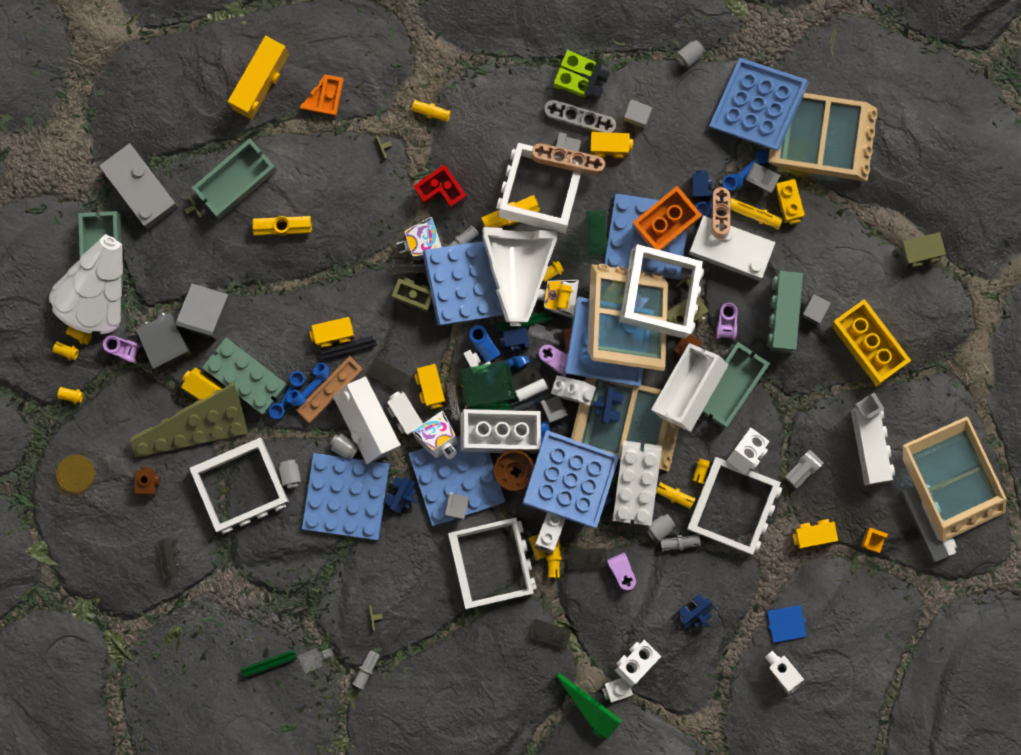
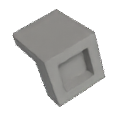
M631 100L624 116V121L645 128L652 107Z
M559 132L556 147L579 152L581 140L566 137L567 134Z
M753 163L746 180L772 193L781 175L757 163Z
M813 294L801 317L819 325L830 306V302Z
M875 393L855 404L864 421L884 410Z
M558 396L541 401L550 424L568 416Z
M450 492L445 515L465 520L469 497Z

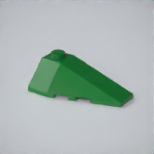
M558 673L556 676L589 724L594 728L593 733L601 739L603 737L608 739L622 720Z

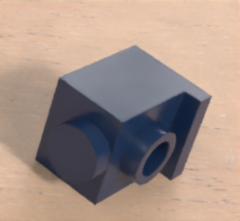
M697 170L691 177L692 199H711L712 192H708V190H712V179L708 178L707 170Z
M526 328L503 331L504 336L500 337L502 348H510V351L522 349L521 346L525 345V349H529Z

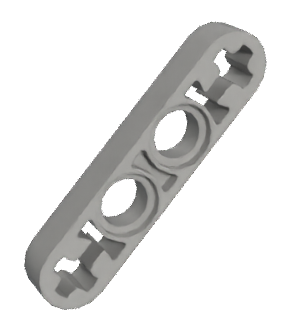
M551 100L545 105V114L551 119L594 132L613 133L616 129V122L612 117L556 100ZM553 105H555L556 109L560 111L562 110V107H564L565 109L563 111V117H559L560 112L555 111L554 114H551L548 107L551 108ZM574 110L577 116L575 119L569 120L566 117V112ZM591 115L594 117L595 122L592 125H587L584 122V118ZM598 118H601L600 123L606 124L609 121L613 127L605 130V126L599 124V128H596Z

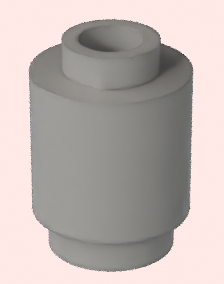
M695 40L677 52L678 57L676 59L682 67L686 66L689 68L703 56L702 54L705 52V49Z
M343 434L335 435L330 442V445H332L331 450L345 459L351 460L359 449L354 441Z
M295 460L280 462L279 471L282 485L287 486V489L298 487V483H301L298 464L295 463Z
M668 514L661 515L652 522L651 526H647L649 530L646 532L653 541L655 539L660 541L671 533L676 525Z

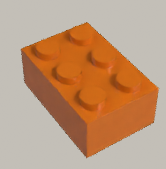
M676 186L632 223V227L650 248L662 251L700 220L702 214L679 187Z

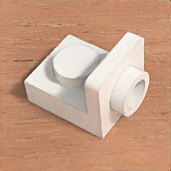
M471 350L464 353L474 375L479 374V376H482L490 371V361L479 366L478 364L481 361L476 352L472 354Z
M623 678L605 683L606 688L602 689L605 699H610L611 703L633 695L630 685Z

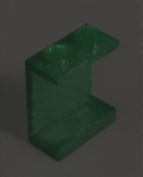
M606 210L586 211L587 256L606 255Z
M509 361L460 369L459 381L463 385L464 393H462V399L466 407L515 399Z

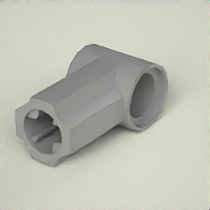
M808 450L800 458L799 463L785 476L787 481L795 488H798L810 474L815 473L823 464L811 450Z

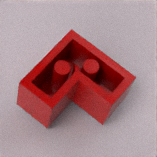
M445 164L413 186L415 192L425 205L439 195L443 197L451 210L467 200L465 192Z

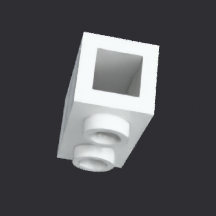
M557 375L551 394L562 399L590 405L596 387L584 381Z
M398 391L389 397V407H387V410L392 418L396 416L399 420L397 426L401 433L406 432L409 436L413 433V430L423 423L405 393L400 394Z

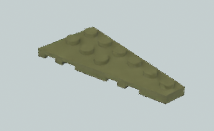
M235 381L231 382L228 387L213 392V395L208 398L200 399L178 411L175 416L162 420L155 427H149L131 437L130 442L135 458L248 434Z

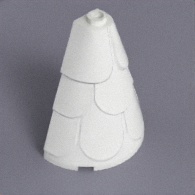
M483 227L482 237L490 260V268L497 285L496 292L505 320L510 322V326H522V323L529 321L539 296V288L557 241V231L502 230V228Z
M105 234L53 286L49 296V303L52 304V311L61 321L74 329L86 333L100 331V334H106L119 327L121 322V275L123 274L122 244Z

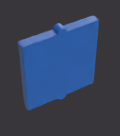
M801 605L767 611L770 623L768 628L771 629L773 643L807 637L804 624L806 620L803 619Z

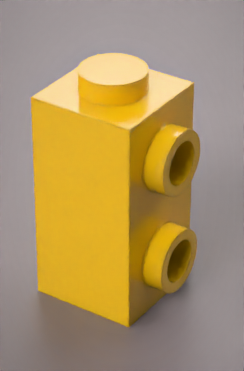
M591 133L590 154L602 158L606 157V155H613V158L622 159L629 155V151H633V139H630V134Z
M796 180L777 183L775 190L784 223L789 222L790 225L800 223L805 214Z
M349 317L312 325V331H309L311 341L315 342L317 346L321 345V348L330 347L333 342L337 341L340 344L350 342V338H355Z
M436 364L417 368L418 373L415 374L417 385L421 384L423 392H419L422 404L426 403V406H431V409L442 407V403L446 402Z
M196 367L191 372L188 370L182 378L184 383L181 388L198 399H206L213 395V392L226 388Z
M829 519L817 521L818 525L810 526V523L798 525L799 529H795V534H792L794 545H798L799 549L838 541L835 522L829 523Z

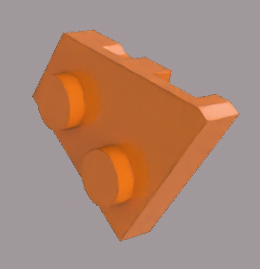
M324 75L317 87L311 91L310 96L301 104L300 109L337 116L344 78Z

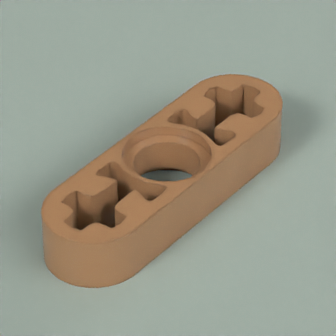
M719 187L714 190L712 196V234L717 239H724L730 231V192L726 188ZM719 195H722V197H723V202H722V203H719V202H720V197H719ZM723 210L726 215L719 216L716 214V211ZM720 223H723V224H722V230H723V231H720V229H719V224H720Z

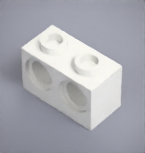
M750 428L727 461L746 474L750 468L752 470L756 468L760 462L758 457L762 459L768 451L765 447L769 440Z
M645 640L640 644L636 642L629 649L632 653L628 657L624 655L616 663L618 667L614 671L631 687L661 657ZM639 651L646 653V660L640 658ZM627 664L634 668V673H629L626 670Z

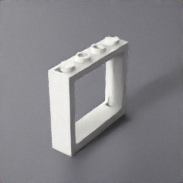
M518 143L517 149H513L510 160H513L512 166L508 165L506 176L508 181L503 182L501 193H504L503 199L499 198L497 203V209H500L499 217L566 234L582 173L573 172L561 218L507 205L521 156L532 159L533 146ZM539 150L538 156H541L543 151ZM555 154L554 159L557 161H562L564 159V156L561 154ZM575 158L572 160V162L575 165H581L583 163V161L580 158Z
M636 245L631 250L619 322L683 339L688 337L695 328L693 318L698 310L696 299L700 295L701 287L699 286V281L702 279L704 272L702 261ZM643 257L692 270L683 326L633 313Z
M262 438L253 440L190 468L213 526L218 533L230 532L233 530L232 527L237 524L240 527L251 522L250 519L256 516L258 519L269 515L268 511L272 509L279 511L285 508V504L289 502ZM259 449L280 498L220 524L199 474Z
M715 457L687 530L753 555L760 548L761 542L758 541L760 535L765 534L768 524L765 523L768 516H772L775 506L772 505L773 501L780 496L782 488L779 486L781 482L751 470L744 474L728 461ZM720 466L772 486L749 547L697 526Z
M516 518L448 533L465 609L533 594V589H537L534 577L530 578L529 570H532L530 558H525L524 552L528 551L526 541L521 540L520 533L523 532L521 521L517 522ZM512 525L527 589L472 602L458 538Z

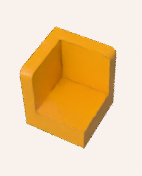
M867 528L861 547L880 553L888 534Z

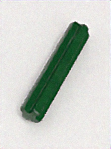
M548 310L532 314L529 321L522 323V326H510V322L498 323V333L502 334L503 331L552 321V313Z
M290 650L243 667L241 673L244 678L291 662L297 659L295 650Z

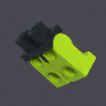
M567 50L553 87L572 92L586 99H589V97L600 99L604 89L594 84L596 79L606 83L610 72L601 68L602 64Z

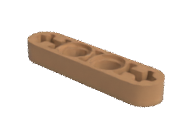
M540 143L532 148L531 157L537 163L594 176L601 175L605 168V161L599 156ZM539 150L543 151L541 156H538ZM561 154L564 156V159L557 161L554 159V155ZM575 158H580L583 161V163L581 165H575L572 162V160ZM595 163L599 164L598 169L594 168Z

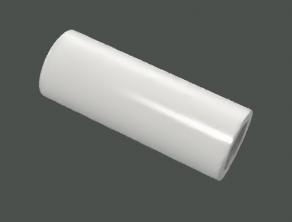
M541 379L516 390L515 393L518 400L522 401L548 388L544 379Z

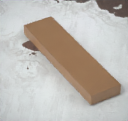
M349 356L296 411L310 424L334 400L333 395L351 383L363 371V368Z

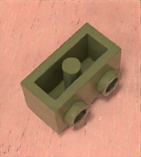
M940 232L906 240L900 244L906 266L912 265V268L922 266L923 262L929 260L930 263L939 262L942 260L941 257L946 255Z
M404 278V280L398 279L392 298L422 311L429 312L433 302L430 287L425 285L417 286L414 284V281Z
M698 297L696 299L698 310L693 318V322H697V324L707 318L706 314L709 312ZM687 299L667 312V322L683 326Z

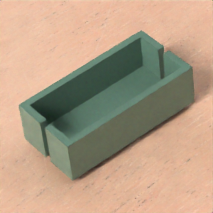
M249 138L194 185L192 189L220 220L277 170Z
M117 211L99 212V215L96 212L78 213L80 259L105 234L121 243V217ZM123 274L121 275V290H123Z
M779 271L772 280V290H775V295L771 297L770 309H773V314L769 316L768 327L771 328V333L767 336V346L770 347L769 352L793 354L796 350L803 273Z
M225 338L215 350L218 354L216 356L212 354L202 368L227 387L231 382L235 381L238 396L266 416L270 406L275 404L271 399L272 396L279 399L288 388V385L228 338Z
M737 342L726 358L725 362L728 364V367L702 411V414L707 417L711 414L713 416L711 420L725 429L770 364L757 354L751 359L749 356L752 351Z

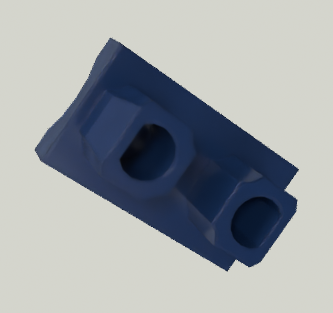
M613 388L606 390L604 403L602 402L603 395H598L597 401H591L590 406L596 407L595 414L600 415L601 408H603L600 424L618 423L620 420V412L611 411L612 404L622 405L624 395L614 392Z
M395 477L392 487L398 489L396 496L388 494L384 503L390 506V509L402 514L404 508L409 509L412 502L418 503V500L414 499L417 491L413 490L416 483L406 477L404 479Z
M698 594L692 599L696 606L694 610L690 611L686 606L678 610L681 622L687 630L692 625H695L696 628H699L702 624L706 628L710 626L707 620L712 617L709 611L714 606L708 598L705 599Z

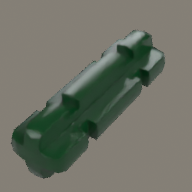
M474 402L473 409L510 411V403Z

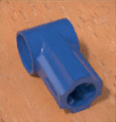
M475 326L470 330L469 339L486 363L500 355V352L483 327ZM475 330H480L483 333L481 340L473 338L472 333Z

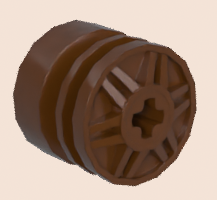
M510 450L503 453L497 459L494 466V475L497 482L506 491L513 494H521L527 490L535 464L526 453L519 450ZM515 469H518L521 472L518 475V478L512 475V473L515 472Z

